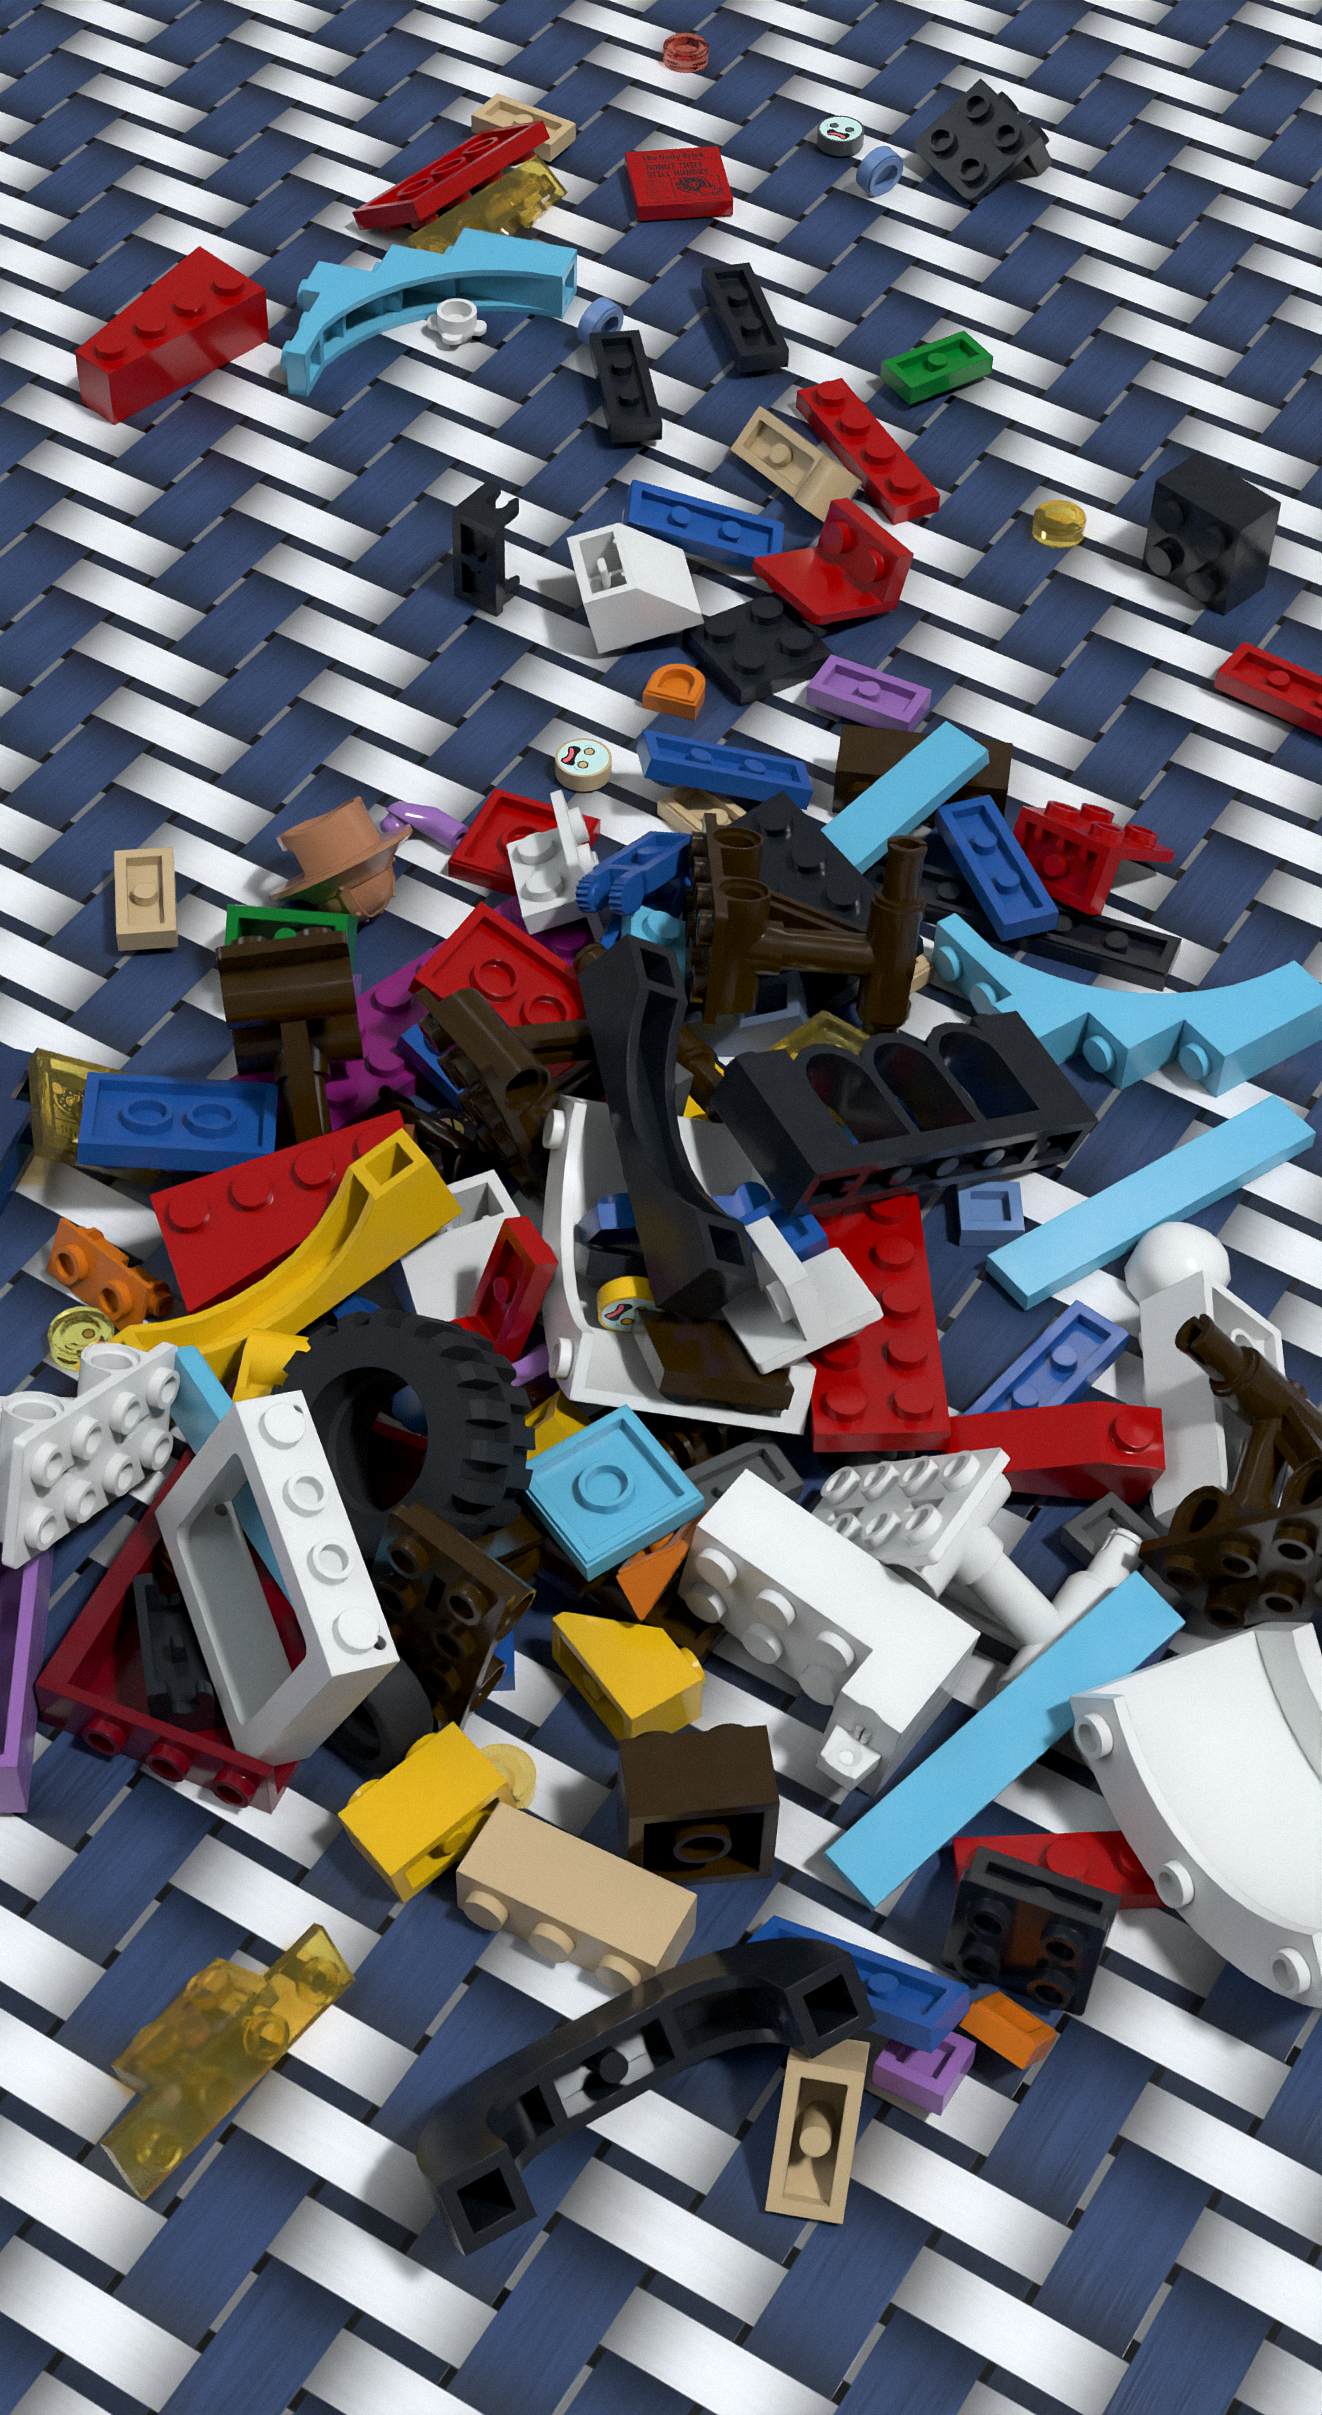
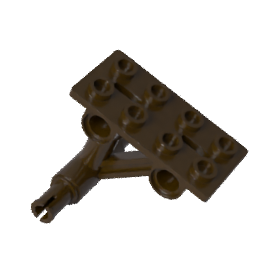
M704 813L702 832L691 831L688 867L692 868L691 886H685L682 905V920L686 921L685 948H688L687 975H691L690 1003H700L702 1025L715 1026L717 1013L742 1014L754 1010L758 1004L761 976L778 977L780 971L860 977L855 1009L858 1018L863 1022L859 1052L869 1037L879 1033H898L899 1027L903 1026L909 1019L912 1005L909 996L915 971L920 923L925 918L927 906L925 897L920 892L924 857L928 848L927 843L919 838L907 835L893 836L888 839L883 886L876 889V892L872 894L866 928L771 890L768 885L759 881L764 846L762 835L748 828L718 825L716 813Z
M312 927L297 932L294 937L267 940L262 936H243L234 939L227 946L217 947L215 953L220 975L225 1019L228 1031H232L238 1076L273 1072L275 1086L282 1090L289 1147L331 1133L332 1127L326 1084L331 1079L330 1065L364 1060L346 931L333 932L325 927ZM441 1150L425 1154L446 1184Z
M593 943L578 952L572 965L576 975L607 950L603 944ZM425 987L414 994L425 1015L417 1021V1025L438 1054L444 1052V1055L437 1059V1063L451 1084L458 1091L463 1089L461 1093L456 1095V1099L464 1112L477 1127L482 1125L474 1131L476 1137L495 1162L503 1158L511 1166L507 1169V1172L527 1200L538 1195L545 1203L551 1149L543 1146V1129L549 1110H557L560 1095L598 1101L605 1096L588 1020L578 1019L510 1027L476 989H460L438 1002ZM682 1024L676 1062L694 1075L689 1096L708 1115L707 1117L712 1123H724L709 1102L710 1097L723 1078V1075L715 1068L714 1052L703 1040L697 1039ZM576 1061L554 1078L545 1067L548 1064Z
M1200 1314L1199 1319L1193 1316L1178 1330L1175 1337L1176 1348L1186 1354L1209 1375L1210 1388L1213 1394L1243 1421L1248 1428L1230 1495H1225L1219 1488L1213 1485L1203 1486L1191 1492L1177 1507L1168 1535L1141 1542L1138 1557L1157 1573L1165 1584L1176 1590L1203 1614L1209 1623L1221 1630L1238 1629L1246 1625L1282 1617H1292L1300 1613L1322 1609V1411L1309 1400V1394L1304 1386L1292 1379L1286 1378L1258 1350L1247 1346H1237L1215 1325L1213 1319L1208 1315ZM1288 1465H1290L1294 1472L1288 1478L1283 1490L1280 1506L1278 1507Z
M427 1450L418 1462L419 1466L416 1468V1471L421 1473ZM519 1493L515 1504L521 1507V1511L514 1523L506 1527H499L497 1531L473 1541L421 1501L413 1503L409 1508L399 1504L388 1515L369 1577L396 1651L417 1676L429 1699L434 1718L432 1733H439L452 1721L463 1732L468 1718L488 1698L506 1671L507 1664L493 1654L495 1647L516 1626L531 1605L536 1590L526 1582L535 1573L574 1603L578 1601L580 1604H583L588 1600L612 1620L640 1625L644 1622V1620H640L637 1617L616 1578L619 1572L612 1567L588 1582ZM659 1600L657 1601V1603L655 1604V1606L652 1608V1610L648 1613V1615H649L654 1609H656V1608L658 1607V1605L661 1603Z

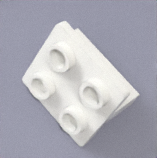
M562 790L550 793L558 828L533 833L523 839L506 844L522 917L529 935L587 917L596 942H599L606 928L605 924L609 922L612 916V910L609 909L610 904L608 903L607 907L603 910H598V913H582V911H579V907H577L575 892L577 891L576 886H578L579 880H582V877H585L586 874L594 870L593 867L600 862L596 852L591 851L588 843L581 845V843L590 841L580 807L569 810Z
M769 1216L745 1226L747 1236L754 1250L752 1256L759 1282L722 1307L721 1311L761 1374L769 1373L775 1369L790 1367L798 1363L804 1355L838 1339L853 1337L860 1333L865 1326L883 1317L879 1302L839 1248H831L801 1263Z

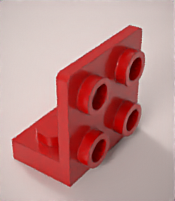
M841 498L831 500L817 547L756 557L751 569L768 583V587L772 591L780 594L794 606L806 621L816 625H827L835 621L868 617L871 614L896 610L914 553L850 499Z
M1051 800L1047 802L1046 808L1022 806L1013 830V835L1048 894L1079 911L1091 915L1102 914L1120 860L1171 863L1175 851L1156 843L1159 837L1158 833L1135 824H1126L1124 828L1112 822L1115 815L1113 812L1087 803H1082L1080 810Z

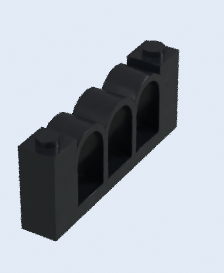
M1017 1011L993 1015L979 1014L968 1020L965 1024L954 1022L942 1023L933 1027L923 1044L898 1033H879L867 1039L858 1055L832 1044H812L802 1048L794 1061L785 1048L759 1053L745 1052L735 1056L726 1065L723 1072L724 1076L709 1099V1102L788 1218L1066 1162L1070 1160L1098 1121L1097 1117ZM964 1089H965V1090L969 1093V1095L973 1098V1100L976 1102V1104L979 1106V1108L981 1109V1111L984 1113V1115L987 1117L988 1120H985V1118L983 1117V1115H982V1114L980 1113V1111L977 1109V1107H976L975 1104L972 1102V1100L969 1098V1096H968L967 1093L964 1091ZM895 1096L907 1106L925 1132L918 1130ZM825 1105L832 1108L844 1121L859 1144L852 1145Z

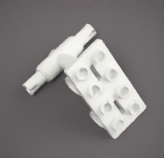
M164 1341L148 1352L119 1343L105 1342L92 1344L85 1347L81 1352L77 1397H58L38 1391L16 1392L9 1396H0V1542L3 1543V1565L18 1569L40 1552L47 1550L54 1542L81 1523L88 1521L91 1516L115 1499L125 1495L128 1490L155 1471L160 1470L166 1464L173 1447V1435L169 1432L170 1406L176 1398L180 1385V1375L178 1371L174 1370L175 1353L178 1351L177 1345Z
M1001 1447L974 1451L964 1450L959 1453L930 1457L922 1456L915 1459L892 1462L883 1461L877 1464L855 1467L846 1466L836 1471L824 1483L820 1492L823 1498L811 1513L935 1601H940L1020 1648L997 1682L996 1696L1128 1576L1137 1570L1141 1562H1143L1138 1557L1140 1544L1143 1540L1129 1530L1123 1528L1115 1530L1113 1528L1108 1533L1106 1541L1086 1571H1078L1070 1575L1053 1601L1050 1602L1003 1552L1004 1544L1002 1540L989 1527L1011 1494L1010 1483L1001 1473L1010 1461V1457Z

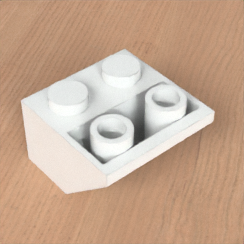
M621 523L567 538L583 605L599 654L614 649H624L635 643L662 635L679 633L686 628L704 623L683 549Z
M494 1169L446 1185L463 1212L443 1226L436 1234L428 1237L392 1263L384 1271L405 1312L448 1322L466 1317L504 1219L521 1216ZM542 1304L540 1306L538 1313L543 1312Z

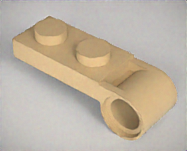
M761 406L757 408L730 448L731 451L792 496L796 503L823 522H825L831 500L841 498L851 500L862 484L860 479Z

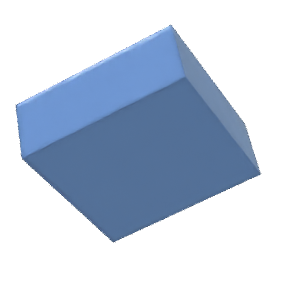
M962 1182L956 1184L955 1208L959 1246H1005L1024 1235L1025 1227L1020 1182Z

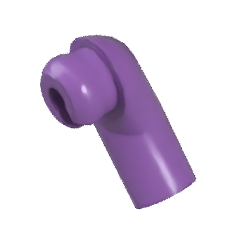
M402 801L391 804L385 809L389 813L380 823V829L384 833L410 824L412 829H417L455 852L469 829L466 825L436 807Z

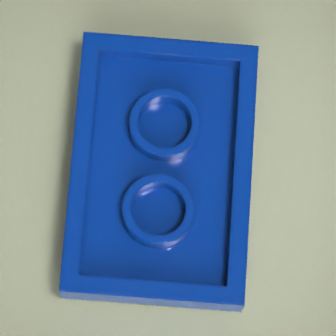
M88 1072L78 1136L77 1164L97 1165L110 1170L132 1167L163 1169L170 1173H185L188 1171L218 1172L275 1152L278 1086H275V1083Z

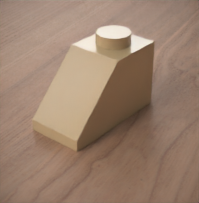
M846 2039L813 2059L790 2047L765 2211L843 2224L866 2075L869 2042Z

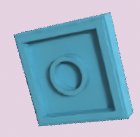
M627 1404L527 1461L526 1469L533 1470L529 1490L520 1489L519 1495L588 1582L706 1512L705 1498Z

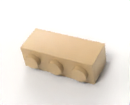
M499 1801L456 1870L457 1907L462 1909L466 1916L475 1924L491 1931H499L500 1929L508 1931L528 1941L538 1954L550 1961L557 1963L569 1961L594 1973L604 1986L619 1994H623L642 1982L675 1967L695 1932L697 1894Z

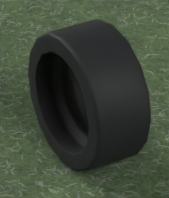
M375 1643L374 1648L381 1650L380 1645ZM399 1654L400 1661L326 1739L350 1763L367 1772L386 1773L405 1758L408 1750L415 1742L423 1736L432 1733L434 1718L429 1699L417 1676Z

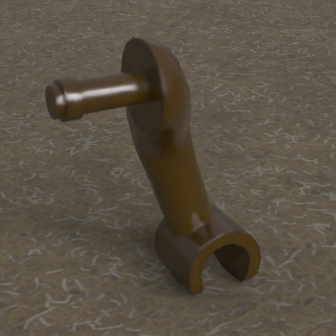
M386 1085L379 1088L378 1096L384 1097L388 1103L380 1113H372L371 1119L399 1109L404 1124H415L416 1133L419 1137L436 1145L447 1155L454 1158L446 1185L462 1179L466 1161L477 1162L480 1160V1149L457 1129L436 1116L415 1107L412 1100Z

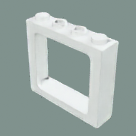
M302 1390L234 1402L154 1512L235 1749L238 1752L273 1766L309 1758L400 1661ZM247 1480L252 1489L306 1643V1657L293 1672L291 1671L232 1503L233 1498ZM375 1643L380 1645L381 1650L374 1648Z

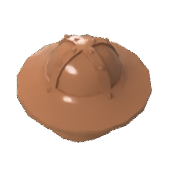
M360 796L342 803L324 815L295 825L278 835L276 839L282 851L290 850L294 852L303 873L269 893L271 901L302 900L313 905L317 911L357 914L358 925L363 921L368 922L376 914H382L383 909L388 905L391 898L396 896L394 892L396 878L392 862L396 861L394 855L412 834V827L408 824L379 835Z

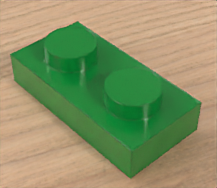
M963 330L882 361L880 378L910 405L991 374L993 356Z

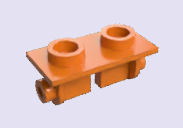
M65 1217L59 1220L46 1271L118 1330L122 1331L129 1325L143 1324L144 1317L152 1314L158 1318L162 1317L171 1309L174 1298L169 1294L170 1288L163 1280L155 1279L139 1265L128 1268L130 1258L107 1241L100 1230L95 1227L88 1229L84 1226L76 1227Z

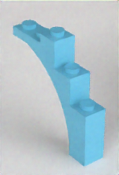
M463 228L454 246L449 245L445 254L392 244L382 262H376L372 271L318 261L309 278L303 279L299 285L297 307L303 310L297 333L292 341H286L281 354V368L287 372L288 393L308 397L324 368L340 355L380 333L405 324L428 319L429 316L437 314L438 305L448 299L460 298L468 300L476 306L477 312L527 313L563 319L577 292V249Z
M956 913L938 921L936 924L932 963L935 965V970L944 981L951 982L971 1002L978 1014L993 1015L1017 1011L1057 1065L1082 1053L1089 1065L1096 1072L1105 1075L1120 1091L1177 1061L1191 1079L1197 1080L1217 1098L1322 1040V984L1295 960L1260 977L1230 986L1182 993H1137L1079 984L1024 965L993 949Z

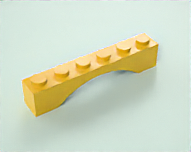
M401 1128L348 1166L336 1196L318 1225L295 1252L264 1279L235 1297L199 1313L159 1323L129 1325L106 1343H119L148 1352L164 1341L178 1347L195 1345L224 1388L232 1380L237 1370L240 1369L244 1347L253 1328L295 1335L318 1317L329 1312L336 1304L373 1277L381 1274L392 1263L418 1244L436 1234L443 1226L460 1215L463 1210L428 1157L405 1130ZM80 1361L74 1365L78 1372ZM170 1417L171 1426L173 1423H175L172 1417Z

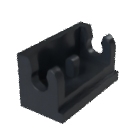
M488 480L452 509L454 596L497 617L503 612V606L520 589V577L518 575L509 578V581L505 584V526L517 517L519 513V499L514 498L508 501L506 506L496 508V500L501 495V485Z
M152 1573L132 1575L146 1697L150 1716L188 1732L225 1727L224 1714L182 1592L179 1591L173 1594L160 1593L158 1581Z

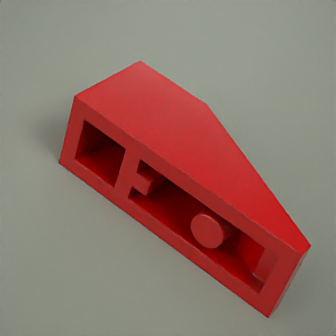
M1100 1401L949 1417L951 1426L949 1450H942V1454L945 1455L959 1453L964 1450L974 1451L1001 1447L1010 1457V1461L1001 1473L1010 1483L1011 1491L1097 1501L1108 1493L1113 1492L1125 1504L1139 1505L1166 1470L1161 1408Z

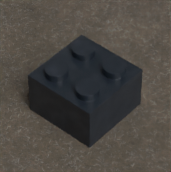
M1197 452L1156 479L1142 565L1224 616L1264 588L1281 502Z

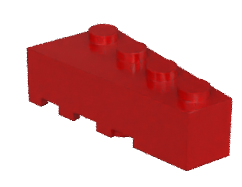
M201 246L197 247L75 351L81 402L111 424L116 425L269 340L266 289Z
M395 1110L149 1195L188 1314L199 1313L235 1297L264 1279L291 1256L320 1222L336 1196L348 1166L399 1129L403 1128L407 1133L400 1110Z

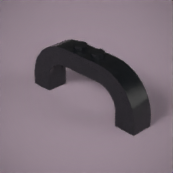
M802 1937L766 1939L721 1949L679 1964L642 1982L508 2056L475 2077L456 2092L435 2113L423 2130L416 2149L417 2164L449 2240L466 2257L535 2218L537 2214L520 2176L525 2167L535 2157L561 2139L712 2055L735 2047L764 2042L788 2045L808 2058L813 2059L876 2023V2017L851 1953L827 1941Z

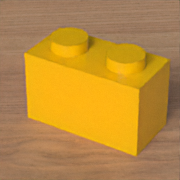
M452 1721L439 1733L427 1734L415 1742L408 1750L405 1760L383 1778L370 1780L360 1786L350 1797L347 1807L337 1815L352 1844L405 1904L469 1851L499 1801L516 1809L518 1808L504 1777Z

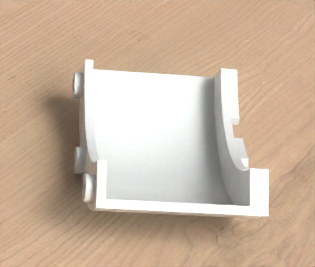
M560 1095L557 1110H549L543 1129V1146L551 1150L545 1191L542 1238L549 1244L554 1256L559 1261L542 1301L550 1377L556 1378L562 1392L569 1400L619 1408L627 1404L632 1410L803 1435L817 1370L809 1363L805 1355L798 1363L784 1368L795 1389L788 1410L780 1411L764 1408L759 1414H746L732 1409L726 1403L701 1399L695 1405H681L669 1401L658 1392L633 1333L611 1331L600 1324L596 1299L599 1290L588 1287L589 1277H585L575 1270L574 1245L575 1241L581 1242L578 1222L597 1204L598 1199L612 1194L628 1193V1189L622 1172V1164L613 1126L609 1117L608 1104L606 1102ZM677 1115L681 1140L690 1166L703 1189L710 1197L730 1195L742 1183L752 1181L763 1185L769 1192L771 1200L775 1199L724 1123H712L707 1120ZM641 1244L611 1246L636 1250L642 1253ZM721 1310L709 1317L710 1319L727 1321Z
M1264 1622L1069 1696L1075 1718L1074 1737L1081 1752L1088 1757L1092 1771L1114 1818L1132 1850L1154 1881L1155 1889L1161 1900L1170 1908L1176 1909L1199 1936L1248 1977L1275 1993L1301 2004L1322 2009V1653L1313 1623Z

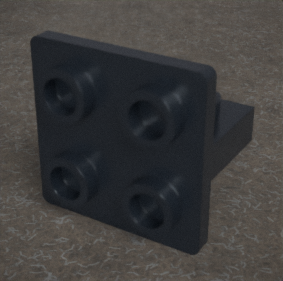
M979 1845L971 1867L964 1870L959 1882L941 1963L944 1967L959 1972L970 1981L981 1984L990 1983L1028 1997L1044 2008L1063 2010L1077 2016H1082L1085 2012L1095 1975L1122 1896Z

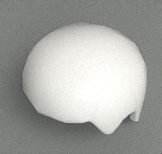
M1166 1222L1151 1229L1141 1238L1124 1267L1127 1289L1138 1302L1201 1270H1204L1225 1288L1231 1280L1229 1257L1219 1239L1205 1229L1184 1222Z

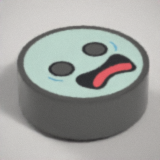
M831 116L823 119L818 124L817 146L824 153L834 157H848L862 149L864 126L858 120L848 116Z

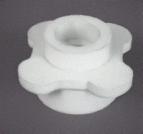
M460 298L443 301L437 307V314L429 316L427 320L428 327L431 330H437L442 335V341L449 345L467 343L471 340L472 336H481L487 331L486 322L477 320L476 306L472 302Z

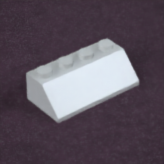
M1204 1270L1139 1302L1141 1331L1138 1340L1143 1352L1145 1379L1142 1395L1146 1407L1161 1408L1166 1466V1470L1152 1487L1150 1505L1154 1517L1166 1528H1170L1173 1515L1179 1504L1194 1490L1203 1486L1213 1485L1219 1488L1225 1495H1230L1248 1428L1243 1421L1213 1394L1210 1388L1209 1375L1186 1354L1176 1348L1175 1337L1181 1326L1193 1316L1199 1319L1200 1314H1206L1213 1319L1215 1325L1237 1346H1247L1258 1350L1285 1376L1281 1331ZM1288 1465L1278 1507L1280 1506L1283 1490L1288 1478L1294 1472L1290 1465Z

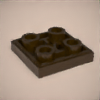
M636 1308L631 1330L658 1392L664 1398L681 1405H695L700 1399L723 1402L732 1409L746 1414H759L764 1408L780 1411L789 1409L795 1389L785 1369H775L769 1373L761 1374L727 1321L710 1318L702 1320L682 1314Z

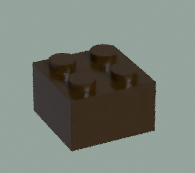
M727 1723L715 1726L708 1731L671 1734L666 1731H649L635 1738L619 1739L617 1823L623 1860L681 1887L773 1877L780 1800L767 1725L744 1727L740 1724Z

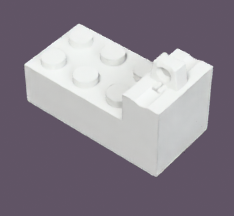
M748 1469L744 1470L696 1525L677 1594L680 1595L679 1597L685 1600L688 1608L697 1617L708 1623L720 1622L725 1626V1630L742 1641L745 1649L754 1658L766 1664L776 1665L798 1681L804 1692L814 1701L834 1707L815 1755L818 1758L816 1767L848 1791H852L857 1786L872 1798L877 1795L952 1699L981 1634L974 1627Z

